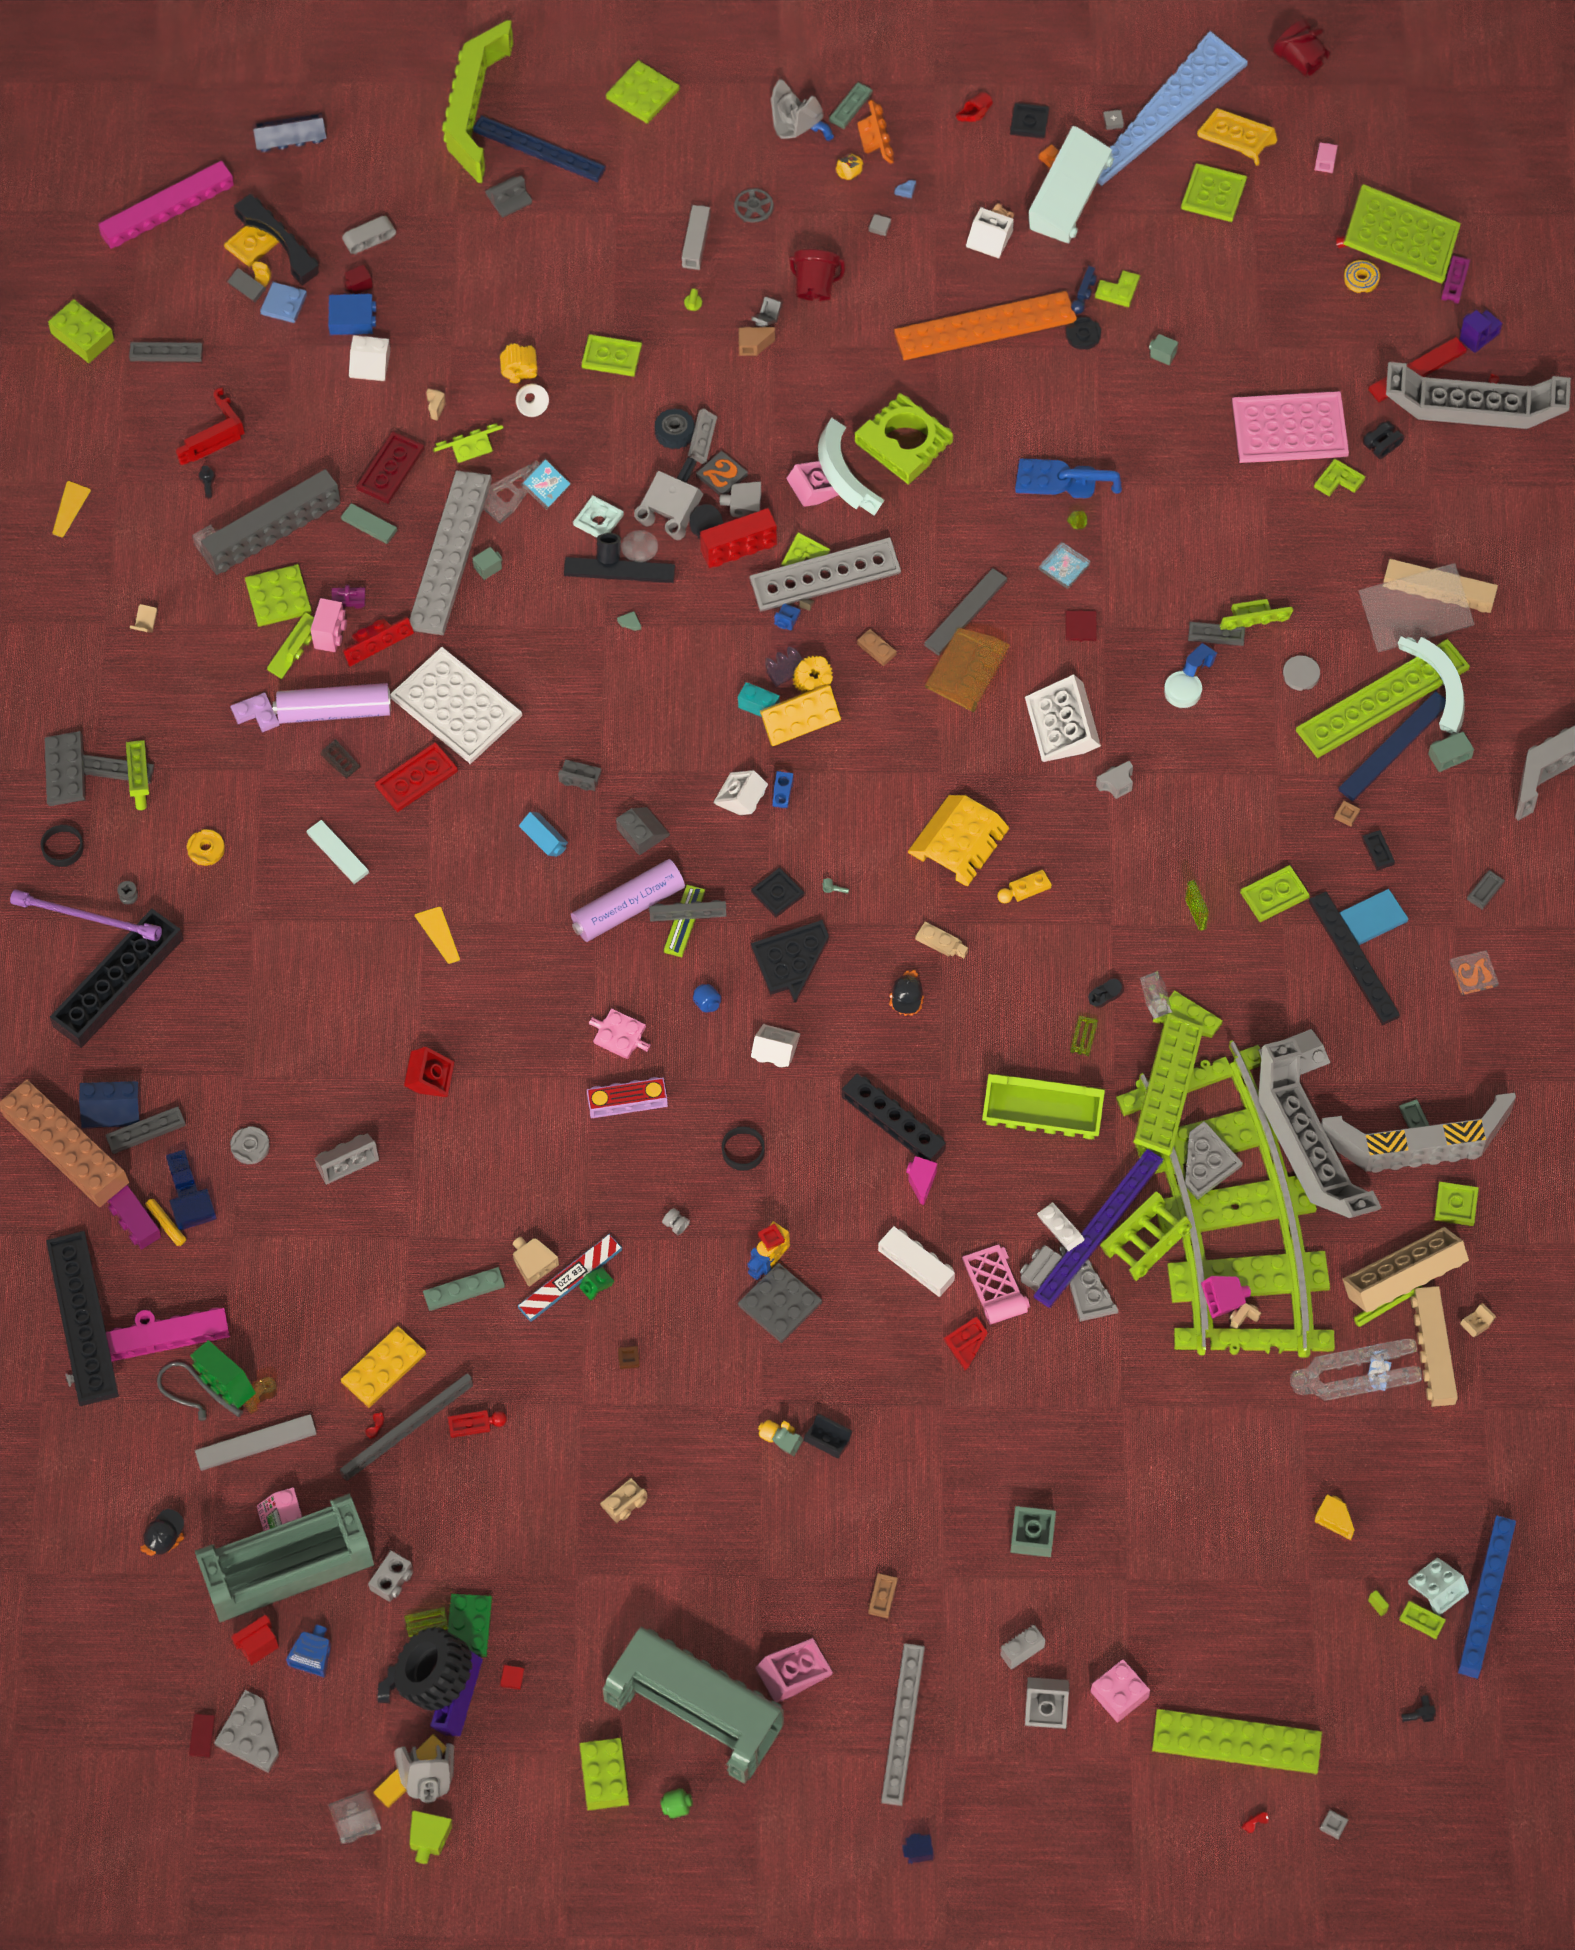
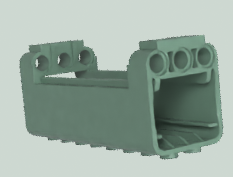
M350 1493L330 1501L331 1507L234 1543L215 1549L214 1544L195 1550L194 1552L219 1622L374 1566L370 1547Z
M640 1627L612 1669L603 1687L604 1702L618 1710H621L628 1702L630 1703L635 1694L639 1693L734 1749L727 1763L729 1767L727 1772H729L730 1776L744 1784L752 1777L784 1724V1712L780 1704L775 1701L770 1702L760 1692L746 1688L747 1686L741 1681H734L724 1671H717L707 1661L698 1660L688 1650H681L671 1640H664L655 1631L647 1630L644 1627Z

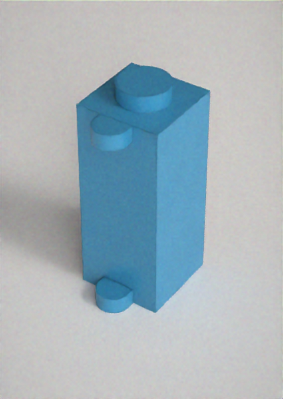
M529 812L519 825L548 856L557 857L566 850L568 842L540 813Z

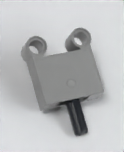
M687 458L677 479L660 471L657 472L641 505L634 512L635 518L643 526H651L655 522L654 512L670 519L665 524V530L674 540H681L685 536L690 515L698 506L703 496V493L698 488L687 484L697 464L695 459ZM645 513H648L647 517L642 519V516ZM675 527H678V530L676 532H673V529Z

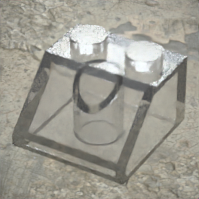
M367 1790L328 1804L342 1844L353 1842L364 1835H372L381 1829Z

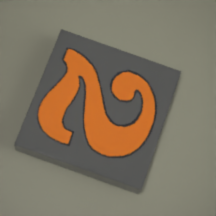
M720 451L696 473V477L719 495H726L731 491L733 484L740 483L748 475L744 468L723 451Z

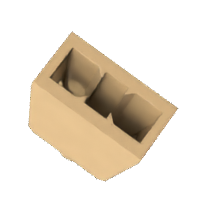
M519 1237L513 1242L514 1247L517 1249L513 1254L514 1262L529 1287L559 1265L558 1257L536 1238L526 1243L522 1237Z

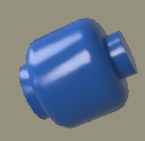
M702 984L694 990L693 1001L702 1012H713L719 1008L721 995L712 985Z

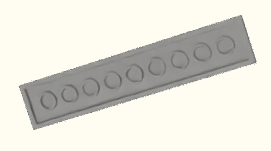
M456 471L409 620L413 631L444 635L492 481L491 475Z

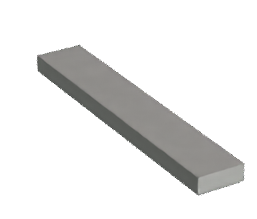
M311 1414L195 1450L200 1470L202 1471L317 1435Z

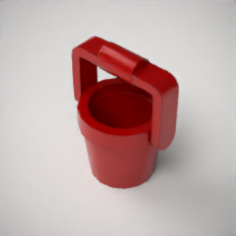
M981 92L974 98L969 99L955 116L958 121L962 122L979 121L993 105V100L987 93Z

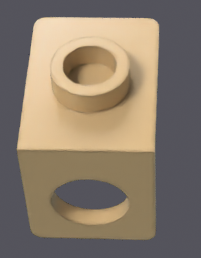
M140 604L135 626L130 625V628L153 633L157 608Z

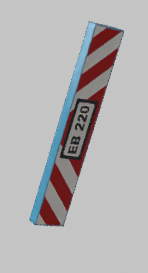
M610 1234L519 1304L518 1309L532 1322L579 1285L586 1274L599 1269L621 1252L622 1247Z

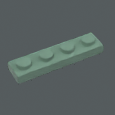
M499 1267L424 1290L423 1294L429 1311L504 1288L505 1285Z

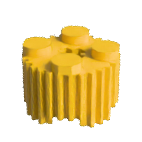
M515 343L507 345L506 350L500 354L503 376L510 379L511 383H518L520 379L535 378L537 376V361L534 347H520Z
M808 656L807 659L804 658L798 664L793 674L794 678L792 681H794L793 685H796L795 689L798 688V691L801 690V693H807L827 684L830 685L833 672H831V665L827 664L828 661L821 656H816L815 658L814 656L811 658Z

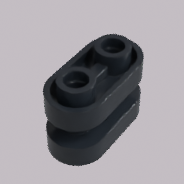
M1382 422L1375 431L1365 435L1363 444L1369 450L1375 448L1373 454L1378 459H1382L1402 444L1405 435L1400 431L1394 432L1395 426L1391 422Z

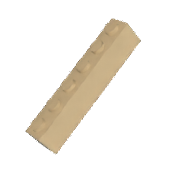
M1389 559L1383 587L1390 590H1399L1410 595L1415 594L1426 599H1435L1443 603H1452L1463 608H1472L1491 613L1498 587L1495 584Z
M1439 1286L1416 1288L1414 1295L1411 1296V1305L1416 1310L1414 1324L1419 1328L1417 1342L1418 1345L1421 1344L1422 1346L1420 1360L1421 1363L1425 1364L1423 1378L1424 1382H1428L1426 1397L1427 1400L1431 1401V1407L1455 1405L1458 1396Z

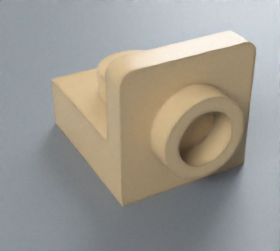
M428 389L426 392L427 400L430 402L428 410L430 411L431 419L438 421L446 404L445 394L439 390Z

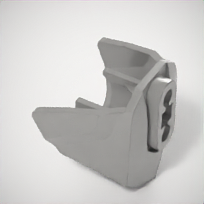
M778 80L771 97L774 128L781 139L794 138L816 125L823 118V110L816 97L811 96L808 101L804 99L803 102H800L783 80Z
M450 1743L446 1744L445 1760H443L439 1745H436L437 1757L432 1760L420 1761L416 1755V1747H412L409 1755L405 1747H400L394 1751L401 1784L406 1788L410 1797L429 1803L448 1792L454 1768V1745Z

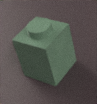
M1158 334L1156 340L1153 339L1150 343V358L1170 365L1177 353L1178 342Z
M491 547L472 558L473 567L483 580L502 569V557L497 551L494 552Z

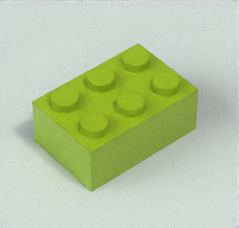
M74 299L48 321L51 334L88 363L114 342L112 329Z
M621 1738L580 1743L587 1809L595 1810L629 1805Z

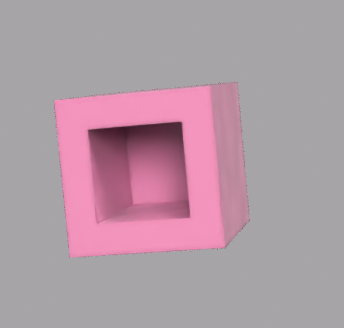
M1320 143L1315 170L1333 172L1337 145Z

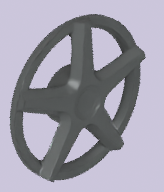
M760 189L745 190L736 197L734 202V210L744 222L767 220L774 208L771 196ZM749 192L747 202L738 201L743 194ZM755 192L763 193L768 198L759 200L756 198ZM770 202L771 206L766 214L761 209V206ZM737 206L747 208L744 216L739 212ZM754 212L762 216L755 219L749 218Z

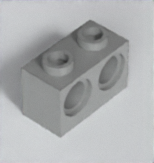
M390 1551L368 1583L370 1591L389 1602L393 1598H397L402 1590V1584L408 1581L413 1574L411 1562ZM396 1566L403 1567L400 1572L393 1571ZM384 1583L392 1584L388 1589L382 1588Z

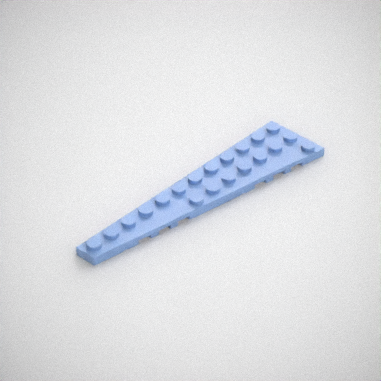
M1209 32L1198 44L1197 49L1188 56L1185 63L1179 66L1178 71L1167 80V83L1161 87L1138 114L1136 120L1130 123L1124 134L1118 137V141L1110 147L1112 149V157H1114L1113 164L1106 170L1103 169L1097 183L1101 186L1244 69L1248 61L1212 32Z

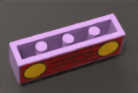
M653 1077L645 1081L633 1080L626 1084L614 1083L606 1087L594 1086L591 1089H587L591 1118L668 1107L664 1078Z

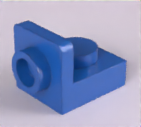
M783 604L779 613L775 614V625L781 629L792 631L801 610L788 604Z

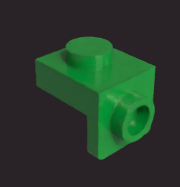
M602 1267L586 1274L579 1288L590 1300H593L598 1292L611 1287L614 1280Z

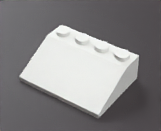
M1075 675L1025 697L1043 762L1084 754L1101 746L1084 683Z

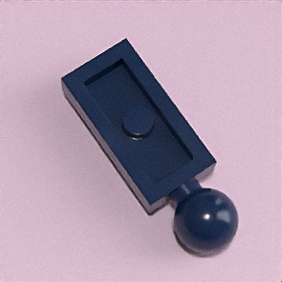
M1088 266L1078 291L1077 300L1071 304V309L1075 314H1081L1085 310L1086 299H1090L1091 285L1094 286L1097 280L1095 267Z

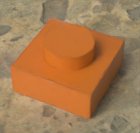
M1050 145L1039 154V159L1051 168L1060 151L1053 145Z

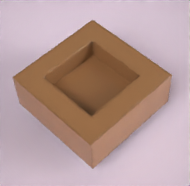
M1343 801L1334 819L1351 827L1360 813V808Z

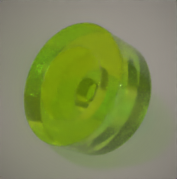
M1073 511L1071 516L1068 517V523L1071 524L1073 529H1083L1087 524V516L1084 511Z

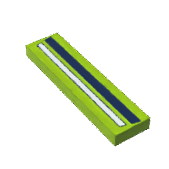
M686 885L681 903L702 902L705 889ZM696 919L674 920L664 953L683 957Z

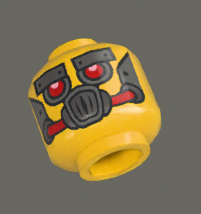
M848 154L838 160L837 174L842 179L851 180L861 174L863 162L860 157Z

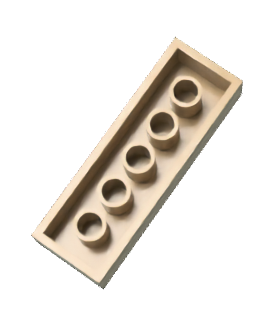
M1443 1227L1343 1278V1282L1349 1299L1365 1312L1376 1310L1377 1307L1385 1303L1392 1302L1402 1294L1411 1292L1412 1289L1420 1285L1427 1284L1430 1280L1444 1275L1453 1268L1460 1267L1469 1259L1463 1240Z

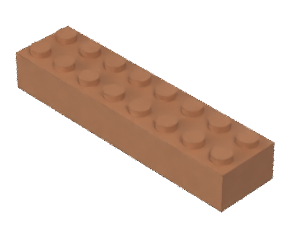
M25 1080L0 1101L2 1115L99 1208L129 1183L125 1171L28 1080Z

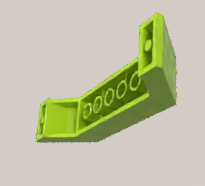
M510 20L464 43L463 51L460 50L459 52L460 64L456 65L455 74L457 77L453 79L452 89L454 90L449 95L450 107L446 109L447 121L443 122L444 142L447 143V150L478 183L483 182L485 173L483 148L476 145L471 136L486 69L501 58L511 56L514 41L512 21Z

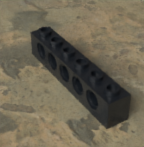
M856 1073L842 1088L843 1099L917 1157L935 1162L945 1152L946 1142L939 1134L935 1135L925 1123L917 1121L910 1111L903 1110L896 1100L889 1099L882 1089L875 1088L865 1076L861 1077ZM864 1093H867V1094H869L870 1096H869V1097H862L861 1095L864 1094ZM883 1105L884 1108L878 1109L876 1106ZM895 1116V1117H898L899 1119L896 1120V1121H894V1120H891L890 1118ZM912 1128L914 1131L907 1132L905 1129ZM927 1140L929 1143L922 1144L920 1141Z

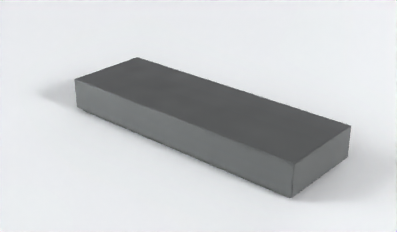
M1190 622L1188 641L1244 646L1245 627L1221 630L1220 624Z

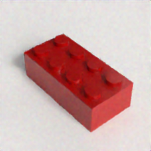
M769 508L701 531V553L708 568L719 567L723 563L736 561L740 557L753 555L757 551L770 549L777 545V525Z

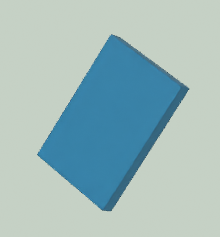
M1389 889L1340 912L1341 917L1358 945L1408 922V917Z

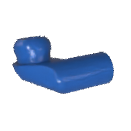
M822 121L811 127L814 132L818 131V129L821 130L827 141L834 138L829 125Z

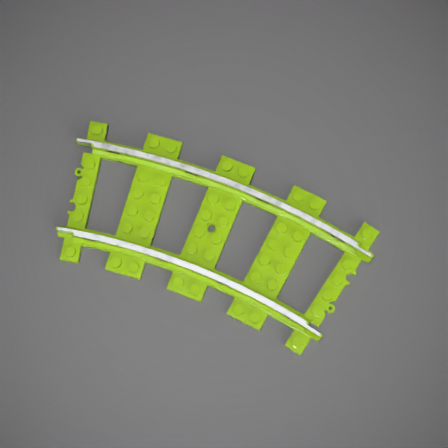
M1232 1040L1229 1043V1048L1234 1057V1062L1229 1065L1226 1057L1215 1060L1212 1066H1210L1208 1060L1201 1061L1200 1069L1197 1067L1193 1069L1187 1093L1221 1080L1232 1078L1237 1091L1240 1093V1099L1245 1110L1204 1121L1233 1153L1259 1147L1269 1181L1210 1190L1197 1200L1186 1188L1184 1166L1187 1165L1189 1132L1204 1121L1178 1127L1170 1156L1135 1143L1139 1158L1146 1149L1163 1158V1163L1154 1174L1165 1172L1172 1197L1164 1198L1166 1203L1164 1208L1179 1221L1186 1216L1192 1225L1189 1233L1182 1237L1186 1262L1168 1263L1167 1266L1172 1303L1191 1301L1193 1313V1328L1174 1329V1349L1197 1350L1199 1355H1205V1338H1210L1211 1350H1225L1230 1346L1229 1351L1232 1355L1238 1354L1240 1347L1243 1350L1265 1351L1269 1354L1270 1347L1276 1346L1279 1349V1354L1283 1351H1298V1356L1301 1358L1309 1357L1310 1349L1311 1351H1334V1330H1314L1311 1292L1330 1290L1325 1251L1305 1252L1298 1215L1315 1213L1317 1210L1316 1205L1310 1203L1298 1177H1288L1278 1144L1279 1140L1258 1101L1259 1091L1250 1070L1261 1066V1056L1258 1051L1260 1049L1259 1045L1239 1051ZM1143 1073L1140 1074L1139 1080L1136 1081V1090L1116 1097L1123 1116L1142 1110L1149 1083ZM1236 1204L1239 1208L1233 1209L1231 1206ZM1157 1214L1160 1230L1167 1234L1174 1226L1160 1214ZM1274 1219L1279 1220L1285 1254L1206 1260L1201 1232ZM1211 1276L1238 1277L1241 1286L1248 1285L1250 1287V1297L1291 1293L1294 1329H1213V1318L1211 1317L1201 1282Z

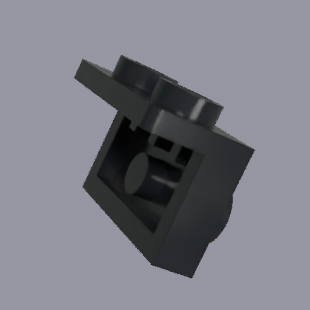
M817 1414L813 1425L805 1434L803 1441L839 1459L849 1445L853 1432L827 1417Z

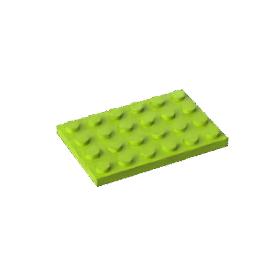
M1362 184L1343 244L1442 284L1461 223Z

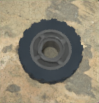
M676 408L661 412L655 421L656 440L664 447L670 449L686 447L687 444L691 443L694 433L693 417L688 412Z

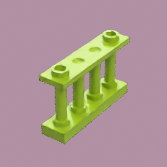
M1157 1191L1100 1245L1109 1258L1117 1254L1131 1266L1129 1271L1135 1281L1143 1277L1192 1228L1186 1216L1179 1221L1164 1208L1166 1203ZM1156 1214H1160L1174 1226L1167 1234H1164L1150 1222ZM1143 1227L1160 1240L1152 1248L1136 1235ZM1130 1240L1146 1253L1138 1262L1122 1249Z

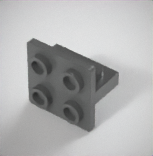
M522 176L512 177L485 191L501 217H505L532 204V199L526 192L525 180Z

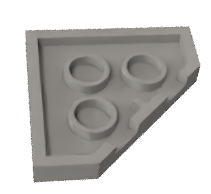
M1205 1121L1189 1132L1185 1185L1198 1200L1243 1165L1240 1159Z
M245 1690L214 1744L269 1773L279 1753L265 1703L262 1698Z

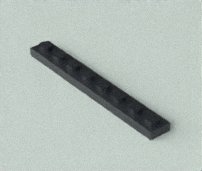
M1324 892L1310 898L1309 903L1382 1026L1400 1017L1398 1010L1328 893Z

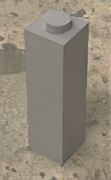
M692 205L682 254V268L700 270L710 222V207Z

